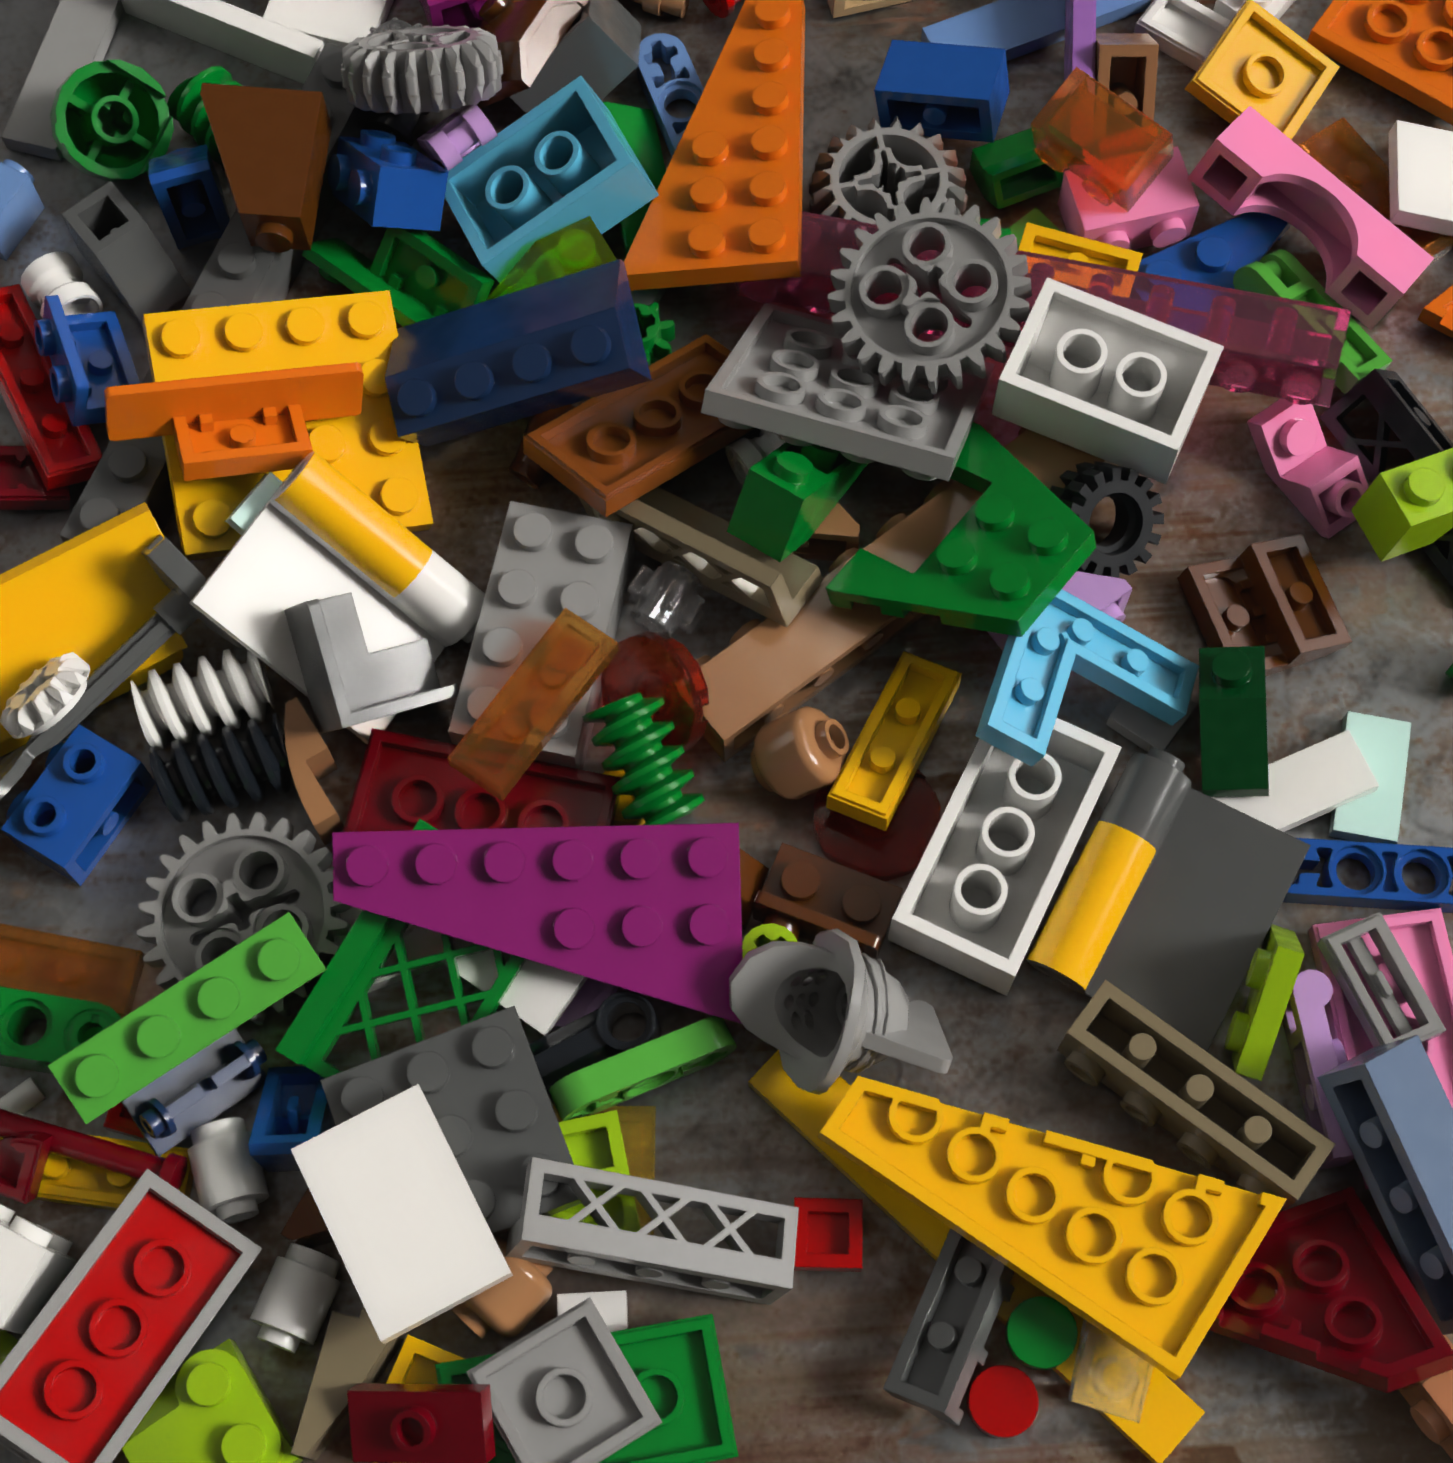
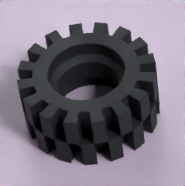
M1094 461V464L1088 462L1077 464V472L1066 470L1059 476L1066 486L1061 488L1052 485L1050 491L1088 526L1092 511L1100 500L1104 497H1110L1115 505V521L1112 530L1102 542L1096 543V549L1077 571L1120 578L1119 573L1129 576L1138 571L1133 560L1146 564L1152 554L1145 549L1147 543L1158 545L1162 536L1152 533L1153 524H1164V513L1152 510V507L1162 503L1159 493L1149 491L1154 484L1148 477L1140 476L1136 470L1100 461Z

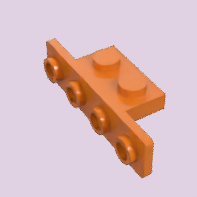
M353 362L110 386L104 390L107 434L111 441L173 435L184 481L294 469L313 451L305 421L357 416L362 412L364 374L361 364Z

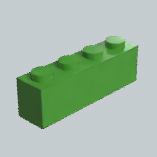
M287 912L56 1059L48 1067L84 1123L88 1124L327 969L291 913Z

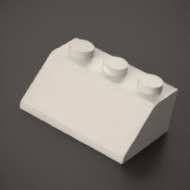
M1047 277L999 378L992 415L1116 465L1136 470L1143 476L1166 484L1224 346Z

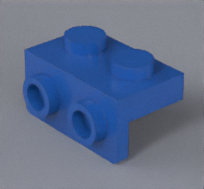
M45 296L43 319L35 320L34 334L40 356H49L52 363L50 383L53 397L56 403L65 402L73 426L105 423L104 390L110 386L141 384L116 312L106 311L65 316L59 296Z

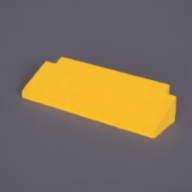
M146 502L0 574V718L2 711L6 707L7 699L20 688L19 684L29 679L35 669L39 670L44 667L51 658L74 652L90 665V676L156 613L153 607L171 591L141 553L159 534L164 538ZM175 632L97 707L130 691L131 680L137 686L147 682L149 670L155 669L161 675L172 669L173 664L181 662L183 658L182 650L188 647L182 635ZM0 723V757L25 745L30 735L14 739Z

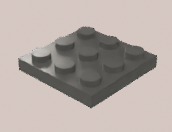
M515 1006L320 1080L336 1126L419 1084L494 1237L508 1233V1230L520 1218L527 1163L532 1157L574 1165ZM543 1180L540 1215L551 1216L581 1204V1201L568 1184Z

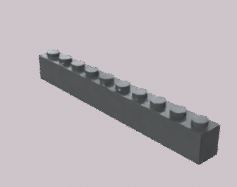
M328 42L325 44L301 89L323 93L332 125L312 242L317 240L338 200L332 195V190L328 183V164L331 156L337 154L339 136L360 138V131L363 130L368 116L376 114L372 110L363 111L348 102L346 88H343L341 75L343 47ZM236 208L182 310L285 300L306 260L302 256L303 250L290 249L287 252L277 253L267 251L261 247L251 246ZM150 369L148 370L142 383L152 382ZM162 436L121 441L110 440L59 534L63 542L143 502H146L161 532H163L175 508Z

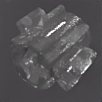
M665 561L661 567L658 566L655 572L643 565L627 588L631 593L628 601L635 605L630 612V616L642 629L661 639H669L677 628L690 635L705 613V610L702 608L705 599L698 595L703 585L691 571L677 563Z

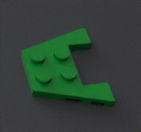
M973 422L951 479L983 494L914 573H911L860 548L826 586L830 603L841 608L852 609L854 602L880 606L881 613L884 615L904 618L912 611L940 616L941 623L945 625L1022 637L1096 549L1094 531L980 424Z

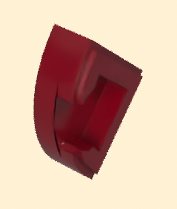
M25 1131L9 1135L0 1140V1195L23 1204H28L37 1198L54 1135L38 1131Z

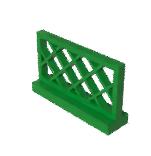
M419 819L413 830H438L422 819ZM362 910L328 964L327 970L323 972L275 1050L296 1064L304 1065L323 1078L333 1076L343 1071L325 1060L340 1036L365 1030L371 1060L381 1057L375 1027L411 1019L415 1040L418 1043L426 1040L421 1020L423 1015L457 1007L461 1026L495 1013L527 959L511 955L505 964L502 951L478 944L454 950L451 936L440 933L444 953L408 961L403 934L410 924ZM395 949L399 964L384 967ZM493 950L499 976L491 989L464 996L456 959ZM447 961L455 999L419 1007L410 970ZM401 973L409 1010L373 1019L367 992L375 979ZM483 1001L470 1021L467 1004ZM360 1007L363 1022L348 1025L357 1008Z

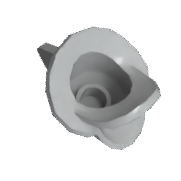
M838 928L819 932L812 944L772 941L747 952L729 977V1003L732 1011L748 1031L779 1049L784 1071L797 1087L805 1091L820 1095L831 1087L843 1070L859 1074L889 1057L936 1073H948L953 1056L934 1007L921 1000L909 1001L900 982L886 972L880 958L875 960L866 953H861L857 940Z

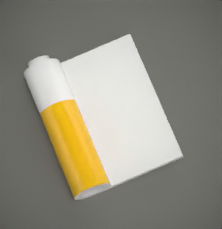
M312 451L283 481L189 604L308 697L284 612L285 609L306 601L321 600L352 592L369 654L427 638L432 658L435 662L445 647L457 643L460 639L466 643L473 641L485 593L320 455ZM396 714L346 728L368 744L372 728L385 731Z

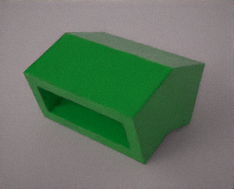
M1039 125L994 141V143L990 142L972 149L969 170L984 199L997 209L1059 188L1062 185L1063 172L1059 151L1049 145Z

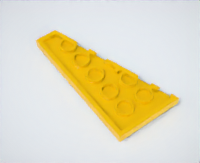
M857 1076L818 1136L820 1140L1174 1381L1181 1378L1287 1200L1286 1198L1265 1192L1257 1194L1225 1185V1181L1203 1174L1194 1176L1154 1164V1160L1053 1131L1046 1130L1044 1133L1009 1122L1010 1119L987 1112H984L982 1115L940 1103L939 1099Z

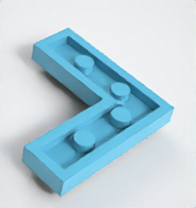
M1061 589L1022 637L1008 635L975 736L1033 767L1046 754L1071 670L1173 726L1187 713L1199 665Z

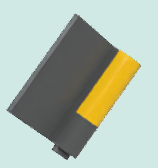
M1150 748L1147 755L1143 753L1132 754L1026 961L1044 975L1089 998L1094 996L1106 979L1208 1052L1249 970L1254 953L1257 948H1260L1311 845L1191 788L1190 779L1183 773L1185 764L1179 758L1161 749Z

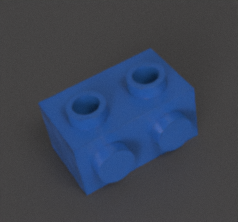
M892 40L874 89L881 128L890 127L898 116L902 129L910 131L921 122L924 136L926 137L941 134V138L994 143L1010 93L1006 49Z
M365 129L360 131V138L339 136L337 154L331 156L328 164V183L335 198L372 227L440 231L448 171L406 142L396 141V136L388 132Z
M78 724L68 738L65 737L57 745L53 746L47 756L45 770L31 789L22 791L13 800L7 811V821L1 830L19 849L81 886L153 788L155 780L140 760Z

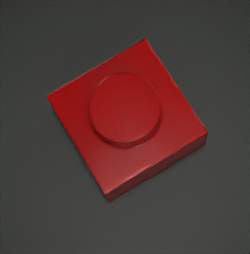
M794 1197V1207H799L794 1271L861 1272L863 1199Z

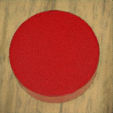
M996 1365L985 1369L973 1380L967 1393L966 1402L970 1419L982 1433L993 1438L1008 1439L1021 1434L1031 1426L1038 1412L1039 1398L1034 1383L1023 1371L1013 1366Z

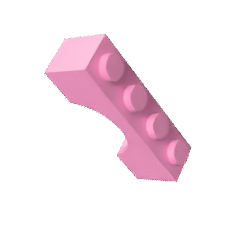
M1251 106L1215 139L1188 177L1190 181L1232 216L1249 212L1269 214L1288 222L1301 231L1312 242L1323 260L1327 278L1325 293L1369 330H1372L1434 259V257Z

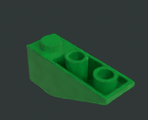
M785 442L749 468L727 532L776 561L781 562L809 540L868 463L851 461L845 458L840 451L815 444L812 446H796Z

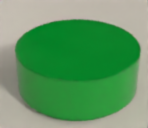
M1044 1296L1032 1297L1020 1303L1010 1314L1005 1327V1340L1012 1356L1023 1366L1034 1370H1049L1067 1360L1076 1346L1078 1336L1077 1325L1069 1309L1057 1300Z

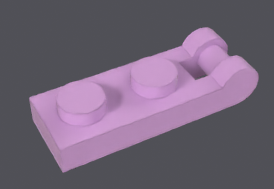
M477 105L462 106L459 110L453 112L416 140L429 159L440 161L447 171H450L463 161L462 158L480 144L482 146L486 145L498 135L482 110Z
M1308 969L1300 972L1297 976L1282 1022L1307 1124L1336 1144L1319 1168L1321 1170L1345 1166L1354 1159V1156L1317 1078L1347 1061L1341 1041L1338 1038L1332 1039L1324 1008L1331 1000L1333 986L1330 979L1323 972Z

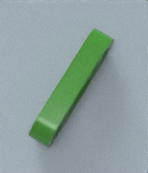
M717 1016L708 1017L577 1070L552 1085L549 1093L562 1121L590 1116L709 1067L730 1055L737 1048V1045L724 1018Z

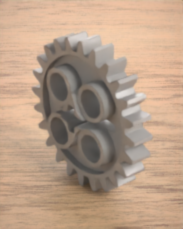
M924 197L920 205V212L911 215L907 206L900 202L897 204V220L890 222L882 214L876 213L874 217L877 232L871 234L859 228L854 231L859 250L851 248L840 249L842 265L846 269L831 270L830 276L836 291L828 294L831 312L837 313L831 317L836 335H844L841 342L844 353L847 356L859 353L857 360L861 372L866 373L879 364L878 374L880 383L884 386L890 383L897 374L902 375L906 393H911L918 378L927 379L931 394H937L940 378L949 376L953 385L959 390L963 388V371L970 369L981 379L987 377L984 359L988 356L995 361L1004 363L1007 357L1002 340L1011 343L1017 342L1021 333L1020 325L1017 322L1027 321L1030 314L1029 302L1024 300L1032 296L1031 278L1025 277L1028 273L1026 255H1015L1018 252L1017 238L1014 234L1000 238L1002 233L998 217L988 220L982 226L980 225L979 206L975 204L963 216H959L956 213L954 198L948 199L942 212H933L929 198ZM927 250L941 252V255L929 261L916 258L917 255ZM890 264H899L907 271L906 274L900 269L890 266ZM972 286H982L988 289L981 296L974 298L961 295L962 291ZM917 287L923 293L921 297H919ZM884 293L899 295L892 303L885 305L873 302L876 297ZM939 293H941L942 303L941 300L938 297H936ZM953 316L971 326L968 328L960 326L954 321ZM939 329L945 332L941 338L935 341L926 342L917 339L926 330Z
M261 812L255 813L249 829H245L242 821L234 813L228 815L226 832L219 833L208 821L202 822L204 841L196 844L182 834L179 837V841L185 854L179 860L166 854H162L159 857L163 865L170 871L166 879L147 877L145 881L159 895L155 901L138 903V909L145 915L153 918L154 923L137 930V936L145 942L157 944L156 947L149 950L142 958L152 968L166 966L155 979L157 985L165 990L217 958L224 950L236 946L287 912H290L296 921H301L302 932L323 964L326 958L332 959L339 948L333 943L334 936L347 935L352 928L347 921L336 917V913L347 911L352 906L333 901V870L325 871L333 862V854L327 847L312 852L317 839L307 829L293 839L294 826L286 818L282 817L270 832L268 819ZM264 864H277L278 873L273 883L263 889H252L251 881L255 871ZM216 890L217 900L212 910L202 916H192L191 908L197 895L203 891ZM293 892H299L300 896L297 901L291 904L283 903ZM250 907L255 911L249 915L251 926L246 930H242L237 926L243 922L241 911ZM201 933L209 934L202 939L199 945H193L192 941L195 936ZM323 972L314 978L319 980ZM308 982L272 1004L273 1008L285 1018L290 1016L288 997L295 993L306 1001L311 993ZM266 1009L252 1017L251 1021L257 1025H263Z

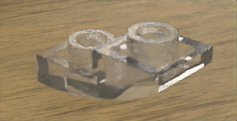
M1083 1319L1068 1401L1139 1423L1154 1366Z

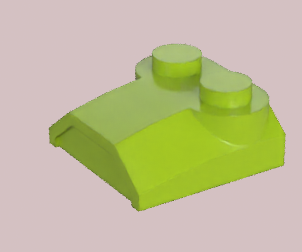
M231 1338L213 1349L200 1351L186 1360L180 1370L172 1376L122 1447L129 1463H300L303 1461L302 1457L291 1454L294 1442L237 1343Z

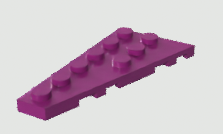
M739 823L332 832L333 901L742 1024L732 1011L729 1003V977L743 959Z

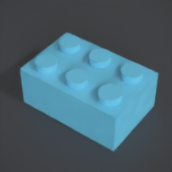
M581 75L497 134V137L486 145L479 146L463 157L461 163L448 171L445 199L481 265L509 293L522 290L659 196L609 109Z

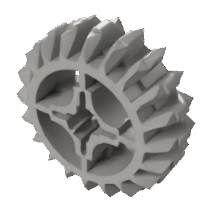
M447 24L443 26L426 25L424 27L386 30L382 33H369L366 37L356 38L342 49L343 63L341 64L343 88H346L348 102L363 111L372 110L377 114L391 112L395 115L401 113H415L417 115L421 112L433 111L439 113L440 110H459L461 106L477 105L480 101L489 100L502 89L501 75L503 74L501 51L498 50L496 35L479 27L469 28L466 25L455 27Z
M898 116L890 127L881 128L873 117L868 124V131L863 132L851 124L846 131V140L832 136L831 142L828 144L827 153H819L815 161V171L809 179V194L811 195L809 211L812 219L817 220V231L820 234V238H831V247L835 255L839 253L841 248L859 250L854 233L857 228L874 234L877 232L874 217L876 213L882 214L890 222L898 219V203L903 202L910 213L914 214L920 212V205L924 197L929 198L933 212H942L948 199L954 198L956 213L962 216V212L966 210L967 194H965L966 175L963 168L957 167L956 149L943 150L944 142L942 141L941 134L927 139L924 138V129L921 122L910 131L902 129ZM931 250L920 253L916 258L926 261L930 257ZM895 263L898 266V268L901 271H903L904 268L901 267L899 264Z

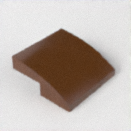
M1302 534L1250 544L1240 556L1188 566L1177 578L1208 648L1264 646L1265 677L1346 648L1352 642Z

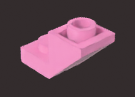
M1293 390L1247 421L1265 472L1320 536L1329 539L1356 520L1351 509L1369 487L1358 455L1327 446L1309 394Z

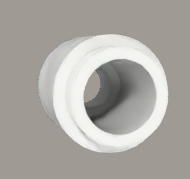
M239 1117L220 1119L192 1130L190 1134L193 1146L187 1152L199 1204L227 1224L241 1222L258 1215V1204L269 1198V1191L263 1167L250 1156L248 1143L251 1132L246 1130L244 1119Z
M291 1243L285 1257L277 1256L250 1316L251 1321L261 1325L256 1338L294 1354L300 1342L314 1346L341 1284L340 1281L335 1279L341 1263L321 1252L303 1245Z

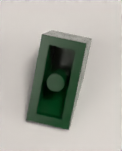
M1265 647L1199 648L1202 793L1209 797L1269 796Z

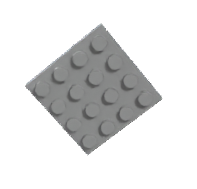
M765 302L705 389L701 413L718 417L719 421L728 427L735 429H751L754 427L779 434L782 440L792 445L812 446L815 444L840 451L845 458L854 462L873 463L877 461L902 468L905 474L915 479L930 481L938 478L949 481L988 390L995 364L985 362L987 377L983 379L975 375L970 369L963 371V388L959 390L953 385L949 376L940 378L937 394H931L927 379L918 378L911 393H906L902 375L897 374L886 386L880 383L878 374L879 364L866 373L861 372L857 360L859 353L849 356L844 353L841 342L844 335L835 334L832 320Z

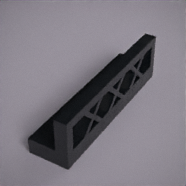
M1375 368L1320 416L1321 420L1346 452L1358 455L1364 475L1371 484L1379 473L1385 471L1388 447L1408 449L1415 460L1453 448L1452 441L1395 371ZM1366 398L1379 413L1376 440L1357 438L1343 420L1348 413ZM1390 428L1401 442L1389 441ZM1363 445L1375 446L1374 459ZM1452 528L1451 534H1444L1434 543L1421 548L1453 587ZM1438 540L1450 541L1449 554Z

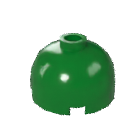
M120 59L94 61L71 72L57 89L50 112L52 137L62 156L80 172L104 181L132 179L148 171L149 159L164 156L168 151L174 131L173 116L170 117L169 107L164 99L167 96L161 85L143 68Z

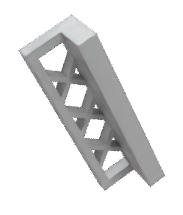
M532 1157L527 1163L520 1218L508 1230L506 1257H515L532 1263L771 1305L793 1289L799 1207ZM543 1180L568 1184L585 1208L568 1220L540 1215ZM590 1189H596L606 1192L600 1197L596 1198ZM617 1194L636 1197L652 1221L637 1232L621 1230L602 1205ZM657 1201L673 1205L664 1211ZM685 1206L701 1209L719 1233L704 1245L687 1242L670 1217ZM724 1214L740 1217L730 1223ZM591 1215L597 1225L581 1221ZM749 1219L777 1223L775 1258L753 1254L736 1229ZM658 1227L664 1237L648 1234ZM724 1239L731 1250L714 1246Z

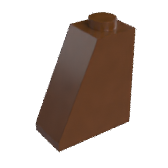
M202 83L200 91L202 101L250 245L277 253L287 252L290 249L311 251L332 130L323 93L319 91Z

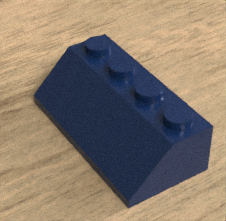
M621 259L397 328L398 337L393 340L385 374L398 437L413 443H419V445L425 447L652 380L625 264Z

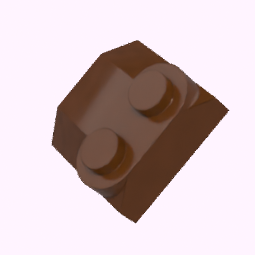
M487 0L479 11V15L483 18L479 28L496 35L498 50L501 51L503 74L501 75L502 89L489 100L480 101L477 106L482 109L530 88L540 70L589 0Z

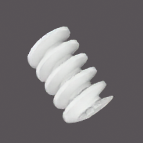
M230 649L223 650L222 670L215 671L205 656L198 657L197 676L192 678L180 662L173 664L172 683L165 684L155 669L149 670L147 690L140 691L133 680L130 681L134 705L144 737L156 751L166 749L168 729L176 740L178 739L181 744L191 742L193 723L201 733H204L206 737H210L216 734L218 716L231 730H236L241 726L242 709L257 724L265 722L268 702L275 709L272 688L264 662L249 650H247V661L244 664L239 663Z

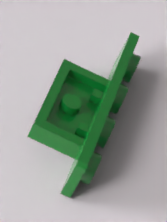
M387 228L374 261H371L339 238L312 242L311 251L303 250L302 253L303 257L319 267L318 272L323 278L334 284L346 286L354 293L390 290L395 321L403 327L487 300L495 282L493 278L423 230Z

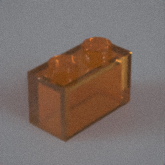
M1077 66L1031 122L1034 144L1036 146L1034 151L1046 165L1060 173L1067 168L1084 180L1082 187L1096 201L1105 206H1110L1114 202L1127 212L1130 211L1174 156L1172 133Z

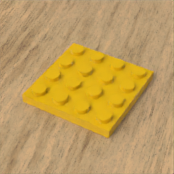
M390 290L143 314L142 324L152 382L353 362L360 363L364 374L362 412L357 416L305 421L312 449L409 531L417 532L431 529L434 523L419 443H413L398 437L385 381L392 343L398 337ZM162 436L182 554L189 561L226 556L241 535L226 523L225 520L261 478L269 472L184 481L174 436ZM293 469L272 471V473L283 482Z

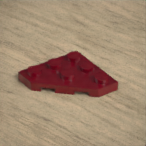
M1353 1187L1279 1212L1209 1329L1212 1332L1385 1393L1453 1369V1350Z

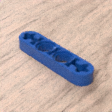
M1297 838L1311 845L1299 869L1313 870L1320 862L1319 857L1325 859L1321 872L1323 887L1317 886L1320 873H1301L1291 884L1283 900L1285 903L1410 911L1441 908L1442 913H1453V895H1449L1453 879L1451 866H1453L1452 847ZM1350 858L1362 862L1369 870L1371 877L1370 885L1361 890L1350 889L1343 885L1337 876L1338 862ZM1408 863H1420L1428 867L1435 877L1434 891L1428 894H1419L1410 890L1403 882V867Z

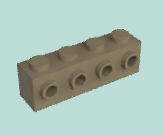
M1106 979L1067 1031L1057 1049L1058 1052L1067 1057L1064 1064L1076 1077L1092 1086H1098L1100 1082L1123 1098L1120 1101L1121 1107L1135 1120L1148 1127H1154L1157 1123L1179 1139L1176 1143L1178 1149L1196 1164L1210 1169L1214 1164L1236 1180L1233 1187L1257 1194L1265 1192L1286 1198L1287 1200L1280 1212L1300 1198L1336 1145Z

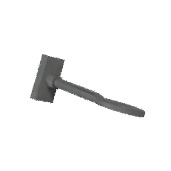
M159 534L141 553L171 591L153 607L156 613L87 678V687L84 694L59 722L41 734L30 736L23 747L13 751L0 761V800L23 776L36 756L64 739L175 632L181 635L199 618L208 628L236 647L240 648L242 646L189 604L208 579L167 537L163 538Z

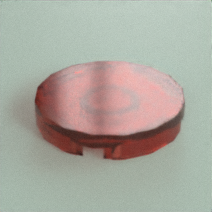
M646 631L616 643L605 658L600 679L603 706L639 692L643 697H663L665 704L651 716L652 721H673L675 728L661 740L662 745H683L685 751L693 749L704 735L708 720L702 722L703 706L709 704L708 687L698 662L685 645L673 637L664 639L657 635L660 632Z
M917 769L885 832L826 808L827 795L833 784L819 790L814 800L813 831L821 852L832 862L882 881H889L910 874L917 868L940 821L941 805L936 792H933L931 785L925 780L926 777Z

